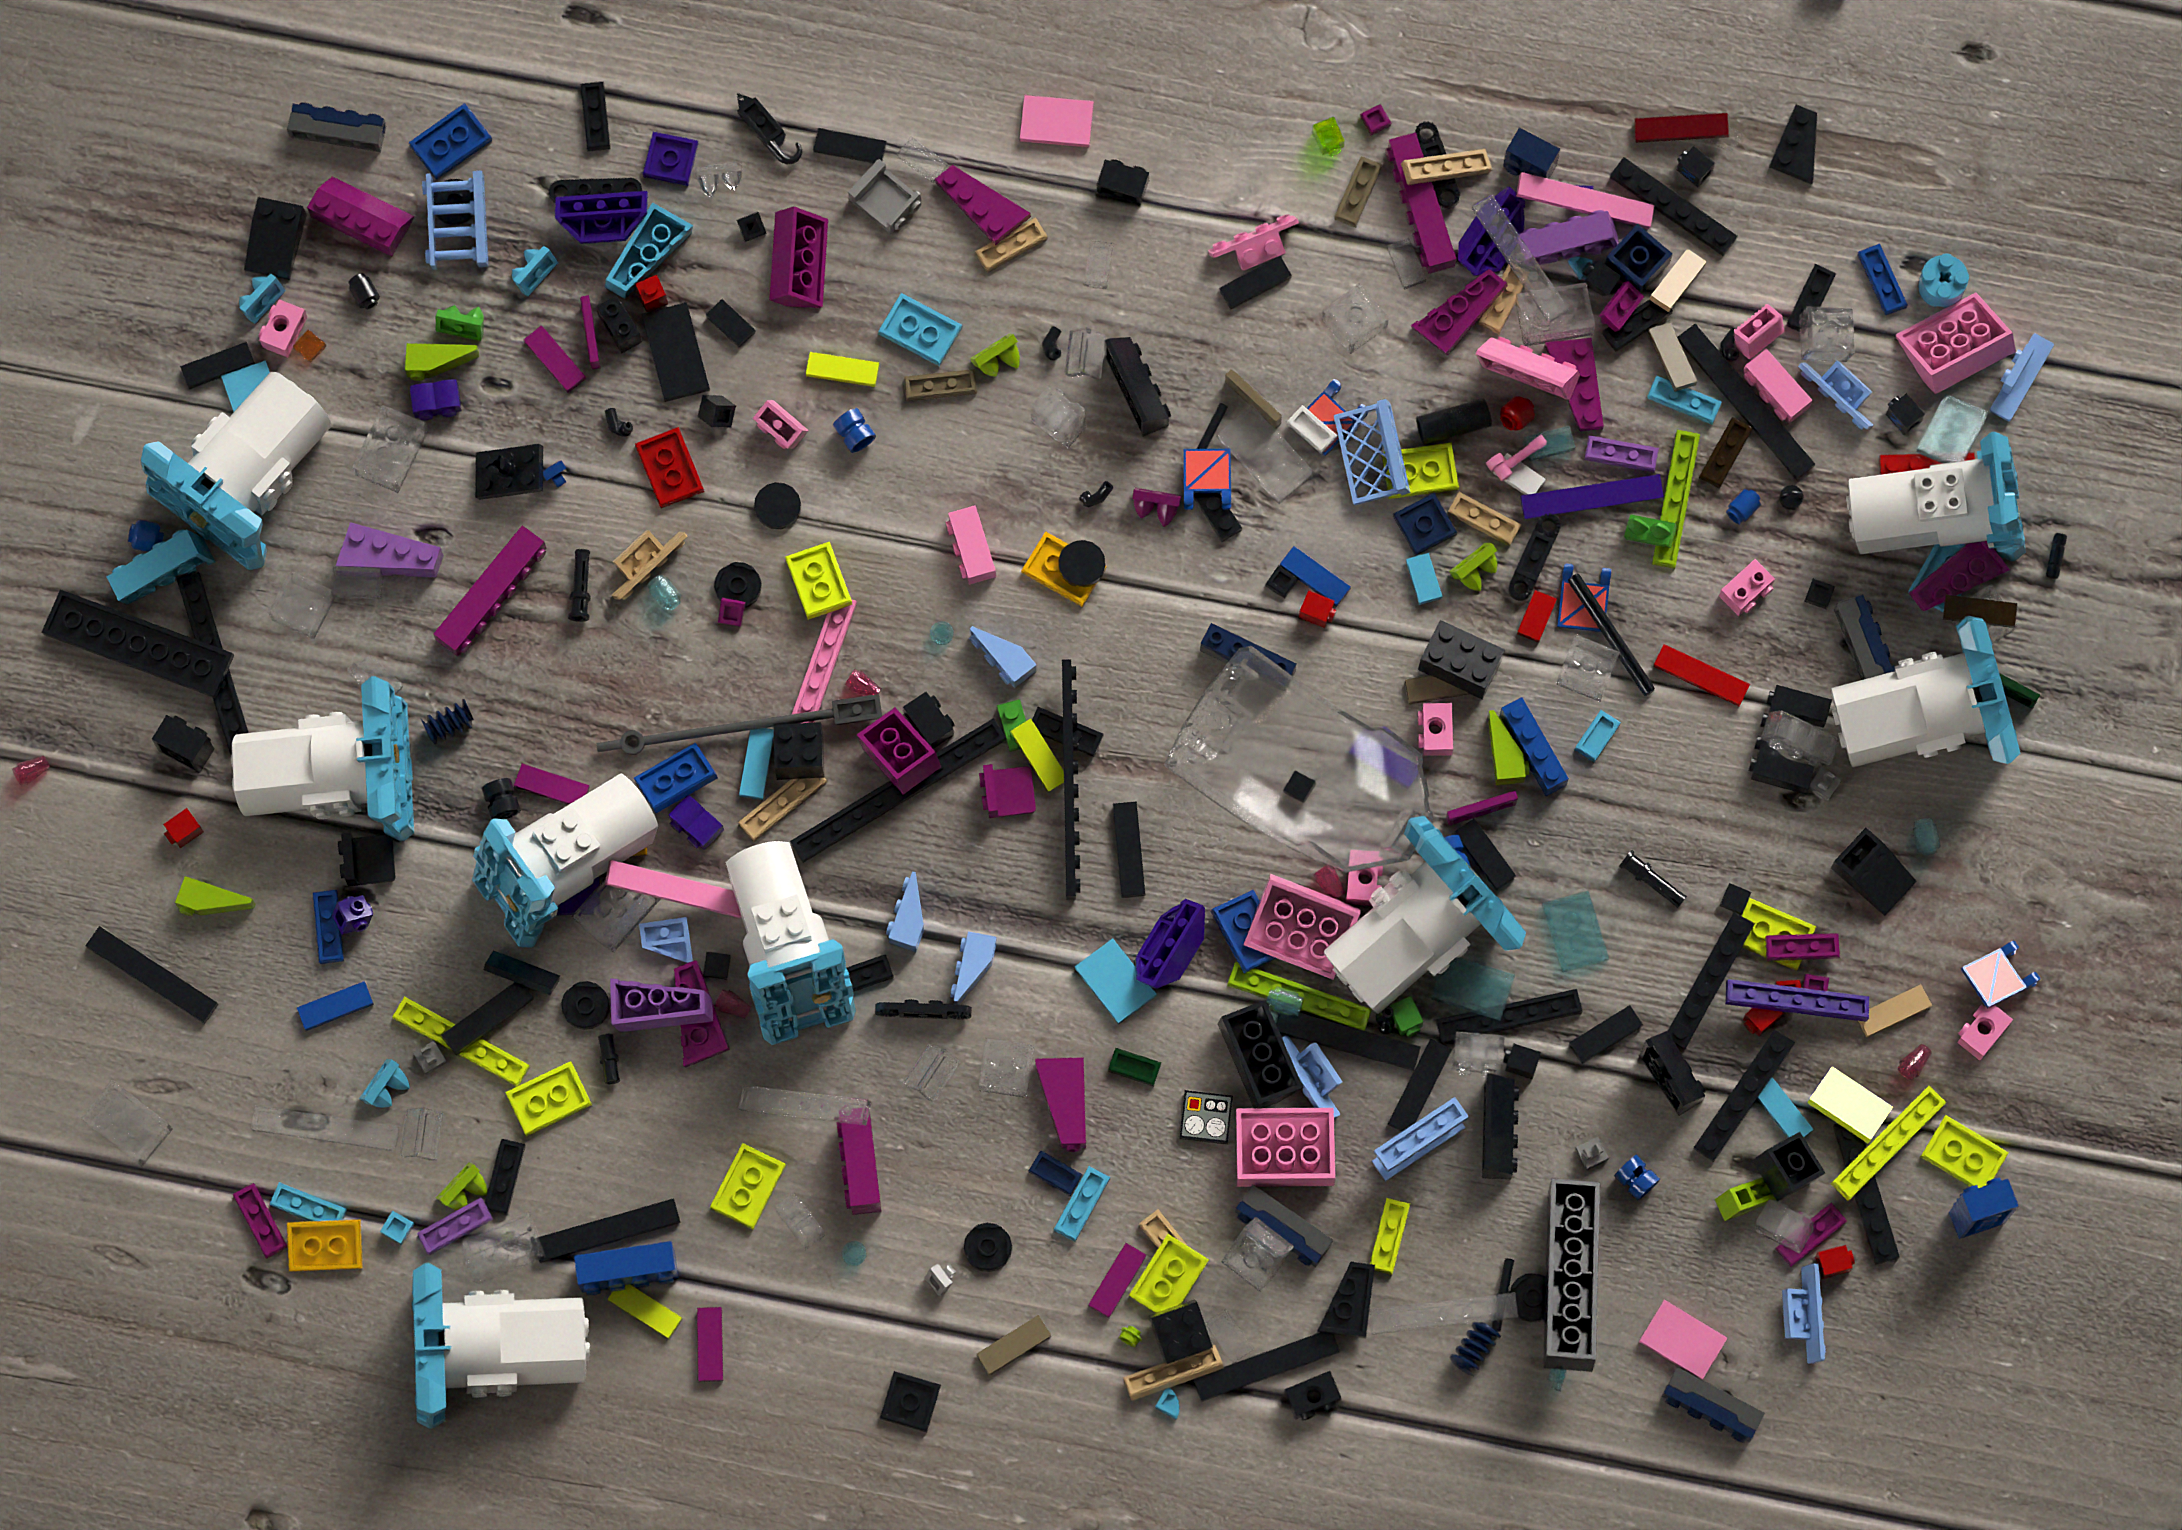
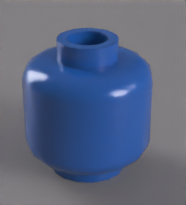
M138 520L135 524H131L128 542H131V547L135 550L149 552L155 544L163 541L164 533L160 532L158 523Z

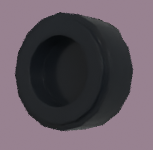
M1788 485L1782 489L1779 500L1784 508L1794 510L1802 504L1804 494L1799 487Z

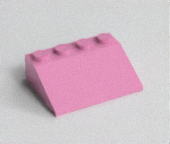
M1976 292L1896 334V339L1921 379L1934 394L2016 352L2012 331Z
M1491 337L1476 351V356L1483 368L1570 401L1580 377V373L1576 370L1575 365L1565 361L1563 364L1554 361V357L1544 353L1541 356L1532 353L1533 350L1524 345H1520L1519 348L1511 345L1510 340L1503 337H1498V339Z
M1270 874L1244 945L1334 980L1336 975L1333 970L1334 966L1325 956L1324 950L1357 922L1360 908Z
M1334 1108L1236 1109L1237 1187H1251L1252 1184L1256 1187L1334 1186Z

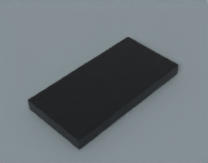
M687 302L642 313L664 402L710 391Z

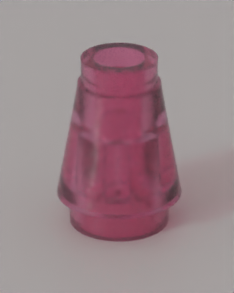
M856 669L853 670L845 683L850 691L863 696L876 695L882 689L862 670L859 672Z
M42 755L41 757L17 763L16 767L12 768V771L20 785L25 783L28 785L49 769L50 766L45 756Z
M1329 864L1313 874L1316 878L1315 882L1330 897L1337 899L1346 893L1335 868H1331Z
M722 989L714 1004L715 1007L719 1008L718 1011L744 1019L752 1007L730 989L729 991Z
M1920 1044L1899 1061L1898 1071L1909 1080L1918 1077L1929 1056L1932 1054L1931 1050L1924 1044Z

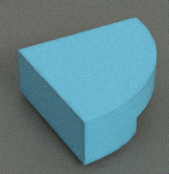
M1579 256L1568 259L1569 265L1579 280L1583 276L1581 272L1588 262L1594 261Z
M1167 1388L1162 1393L1155 1409L1177 1420L1179 1401L1175 1392L1171 1388Z

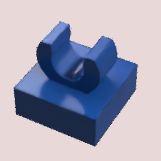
M562 460L543 470L544 481L552 479L556 487L566 483V480L560 473L566 469Z

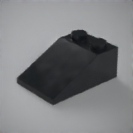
M262 197L257 198L251 222L244 271L268 276L272 274L277 278L290 280L307 217L304 206Z

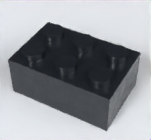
M1440 620L1420 659L1418 670L1483 700L1502 662L1505 649Z

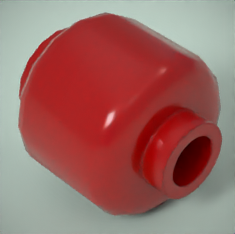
M1521 396L1513 397L1500 410L1501 423L1508 430L1521 431L1535 418L1533 403Z

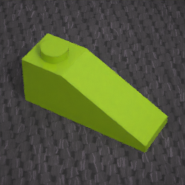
M407 343L405 372L408 378L422 381L425 378L435 377L478 358L479 350L477 345Z
M1489 710L1488 724L1496 785L1524 783L1526 775H1529V763L1524 761L1522 751L1496 712Z
M186 876L175 900L176 906L180 909L179 912L188 916L254 909L256 905L252 898Z
M1761 1177L1733 1187L1714 1200L1724 1221H1728L1769 1204L1776 1199Z

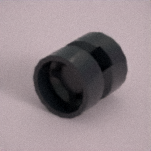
M510 778L491 781L481 788L485 801L490 803L488 810L491 819H508L520 813L521 809L517 797L512 796L515 791Z

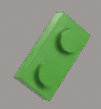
M1019 699L997 705L1010 752L1020 750L1010 731L1026 721Z

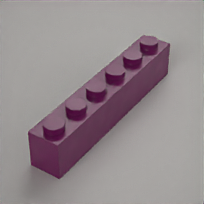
M1416 132L1389 139L1388 148L1385 149L1386 156L1389 162H1393L1395 168L1392 170L1395 183L1399 182L1401 187L1399 191L1402 204L1406 203L1408 209L1406 218L1408 224L1413 225L1415 231L1412 233L1415 246H1419L1422 253L1419 254L1422 267L1427 268L1428 274L1455 267L1456 256L1432 182L1408 185L1401 166L1404 160L1424 158Z
M522 525L433 633L435 640L457 657L462 652H467L472 645L471 640L476 634L480 635L485 630L486 622L491 616L495 617L502 608L501 604L506 597L508 599L512 597L517 589L516 585L521 579L525 580L531 573L533 564L543 559L546 554L545 542Z

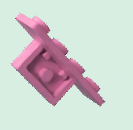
M1289 214L1280 216L1276 219L1277 222L1270 225L1268 223L1261 224L1255 227V231L1251 233L1242 232L1235 235L1234 240L1229 242L1220 241L1213 244V248L1209 249L1208 253L1211 257L1216 258L1234 250L1241 270H1247L1285 254L1286 252L1278 232L1298 224L1299 221L1296 217Z

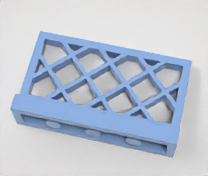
M1387 399L1379 400L1377 404L1334 415L1353 504L1359 505L1397 494L1405 495L1411 493L1392 407ZM1376 411L1377 419L1373 426L1362 421L1368 412ZM1352 418L1356 421L1350 432L1342 429V419ZM1360 423L1370 429L1364 440L1354 436ZM1374 432L1382 437V441L1377 449L1367 443ZM1351 438L1361 443L1355 455L1347 451L1346 447ZM1365 446L1375 451L1368 463L1359 458ZM1379 454L1386 457L1387 464L1382 471L1372 466ZM1356 460L1366 465L1360 477L1353 474L1351 469ZM1370 468L1380 473L1373 485L1363 480ZM1385 476L1391 480L1393 489L1382 491L1377 486ZM1361 482L1371 487L1367 496L1357 497L1356 490Z

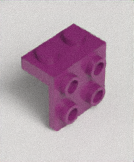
M992 764L983 765V773H979L980 787H985L986 796H982L983 810H988L989 818L1031 814L1036 811L1030 767L993 770Z

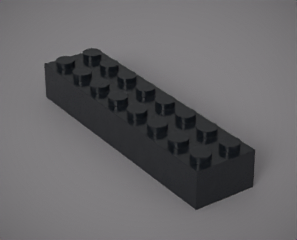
M1551 1178L1548 1190L1543 1368L1593 1372L1596 1361L1600 1182Z

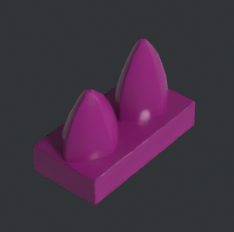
M1629 281L1624 282L1600 313L1601 324L1608 325L1614 332L1620 330L1644 296Z
M1135 487L1132 499H1134L1135 511L1140 518L1146 517L1153 509L1154 504L1157 503L1159 521L1163 527H1166L1175 517L1182 495Z

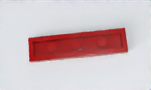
M1663 644L1653 665L1657 669L1740 707L1750 686L1749 683L1666 644Z

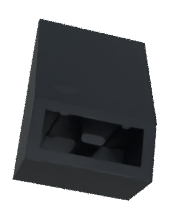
M1866 827L1836 858L1831 866L1835 873L1884 916L1917 882L1889 848Z

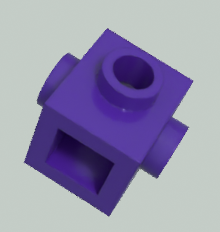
M363 895L358 897L351 896L337 902L332 916L341 934L353 931L361 932L368 928L373 916V910Z

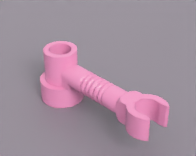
M1541 434L1508 460L1501 453H1498L1488 460L1486 465L1491 472L1494 471L1501 481H1504L1513 474L1510 470L1532 453L1543 448L1547 441Z

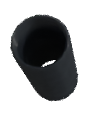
M1482 398L1462 405H1455L1447 409L1426 413V415H1419L1416 417V423L1421 441L1426 445L1428 443H1435V441L1452 438L1453 436H1460L1492 426V419L1488 404Z

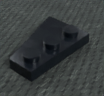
M1797 104L1795 105L1769 168L1813 184L1817 112Z
M1350 1262L1317 1332L1366 1338L1375 1265Z

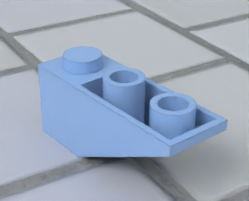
M973 626L970 628L971 637L969 639L977 649L981 648L985 652L984 658L992 667L996 666L1000 670L999 676L1005 684L1008 685L1010 683L1016 688L1037 671V665L1021 646Z
M912 871L910 878L906 877L904 880L902 891H905L902 900H897L894 913L897 915L894 922L890 921L886 935L889 936V944L917 952L924 933V924L916 872Z
M968 931L967 938H962L960 952H964L962 961H957L955 975H959L958 982L952 985L950 998L954 999V1004L960 1005L992 966L997 937Z

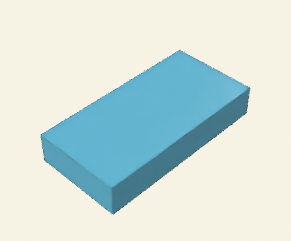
M1429 553L1406 559L1419 605L1442 599V593Z
M1600 710L1574 750L1595 763L1621 722Z

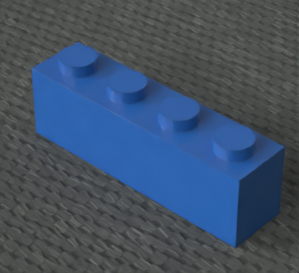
M1521 697L1502 707L1500 717L1522 751L1525 761H1528L1529 768L1544 795L1548 796L1567 786L1569 778L1524 699Z

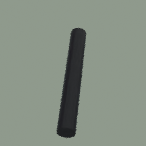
M1219 403L1197 449L1208 448L1228 406Z
M1509 1258L1504 1260L1492 1328L1497 1332H1501L1514 1260Z

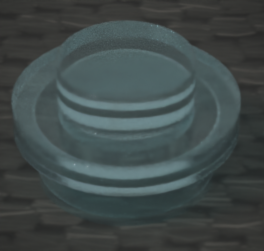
M936 622L930 629V637L938 645L948 644L953 639V628L947 622Z
M851 1241L843 1247L842 1257L847 1264L857 1266L866 1259V1249L862 1243Z

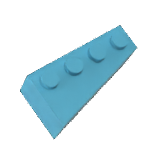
M652 202L647 210V215L638 225L606 278L605 288L626 299L636 289V283L645 280L692 234L693 225Z
M187 529L177 531L172 535L173 538L168 541L155 544L152 550L146 554L141 553L135 556L129 564L113 569V573L108 575L107 579L118 601L128 605L155 592V586L169 585L175 582L178 575L186 573L190 575L196 572V566L204 562L208 566L215 563L204 538Z

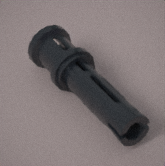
M576 549L574 586L573 592L569 595L571 613L568 614V619L575 622H585L590 617L587 614L588 602L591 600V596L587 592L590 551L587 549Z
M1631 850L1619 867L1628 870L1635 876V880L1644 881L1679 908L1687 896L1651 869L1650 863L1643 862Z

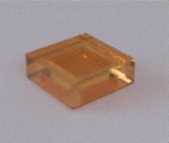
M309 329L293 345V348L310 363L326 347V343Z

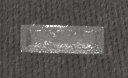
M1782 710L1769 712L1761 739L1768 742L1770 747L1786 750L1789 756L1797 759L1803 758L1808 761L1809 765L1816 768L1832 764L1839 742V737Z

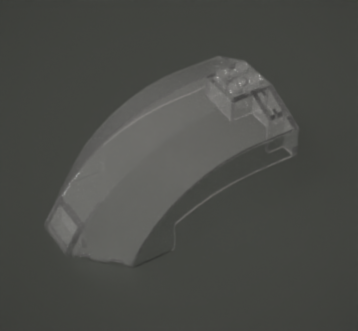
M1253 646L1239 648L1206 688L1181 727L1164 764L1166 768L1244 823L1284 846L1344 873L1409 861L1416 849L1404 835L1408 820L1414 817L1426 816L1431 823L1434 822L1433 813L1430 811L1428 801L1430 796L1427 779L1424 778L1422 768V753L1387 727L1372 728L1341 710L1305 686ZM1295 770L1316 781V785L1305 803L1283 792L1284 787Z

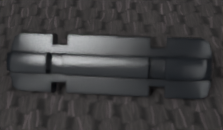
M2055 533L2052 543L2054 545L2051 547L2048 562L2050 566H2048L2046 572L2048 578L2058 579L2061 568L2059 567L2062 565L2065 550L2063 546H2065L2067 541V535Z

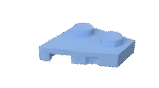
M687 917L639 924L642 948L686 963L693 961Z

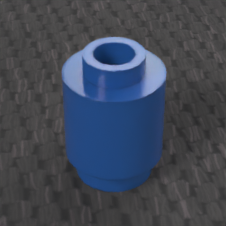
M1744 489L1728 505L1729 509L1726 513L1737 524H1740L1742 521L1746 522L1761 506L1759 501L1761 498L1755 491Z

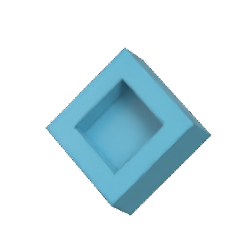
M392 1211L380 1232L402 1245L413 1228L414 1223Z

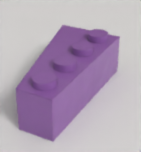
M1603 210L1594 211L1589 216L1582 218L1581 216H1574L1563 223L1552 222L1546 224L1544 228L1537 230L1529 228L1524 230L1522 234L1517 235L1522 260L1526 267L1554 263L1559 260L1558 257L1562 256L1564 259H1570L1580 256L1584 252L1598 255L1602 253V249L1612 247L1613 250L1619 244L1615 223L1609 212Z
M350 522L336 568L339 574L359 573V575L383 574V576L437 577L444 555L441 547Z
M610 978L611 1022L619 1032L713 1021L712 997L704 990L682 987L673 988L659 984L650 985L636 981L627 982Z

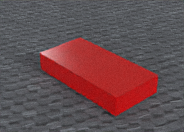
M1535 590L1517 634L1539 643L1557 598Z

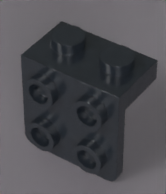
M351 832L341 833L342 841H338L339 855H343L344 864H340L341 879L345 878L348 887L393 882L396 879L393 839L391 836L378 835L353 838Z

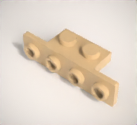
M646 530L613 561L628 580L611 596L617 600L628 598L634 592L632 588L636 584L645 582L651 576L649 572L653 568L662 566L668 560L666 556L672 551L676 552L685 544L686 533L678 532L662 546L649 530Z

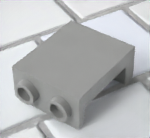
M880 159L848 191L849 201L890 234L895 229H901L906 222L905 218L910 213L914 214L922 204L921 193L918 191L913 192L886 170V164Z

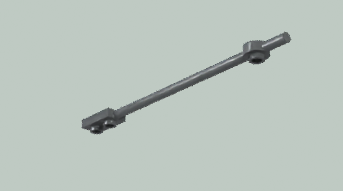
M876 694L832 701L833 709L642 736L636 730H629L622 735L620 740L597 743V751L604 752L623 749L630 755H636L644 749L645 745L769 728L777 724H796L834 718L835 725L877 720L882 717L880 696ZM631 739L637 740L638 743L635 747L629 746Z

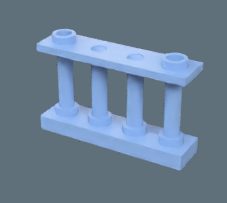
M473 171V178H469V181L433 183L431 173L426 174V181H422L423 195H427L429 249L425 250L426 264L430 263L432 270H437V261L473 259V261H477L479 267H488L483 172ZM460 190L474 192V201H470V204L434 205V192ZM459 213L475 215V224H471L469 227L435 228V215ZM472 236V238H476V247H472L469 250L436 251V238Z
M1454 1097L1375 1149L1374 1153L1377 1158L1372 1160V1163L1383 1179L1387 1181L1464 1130L1466 1127L1462 1122L1466 1121L1469 1116Z

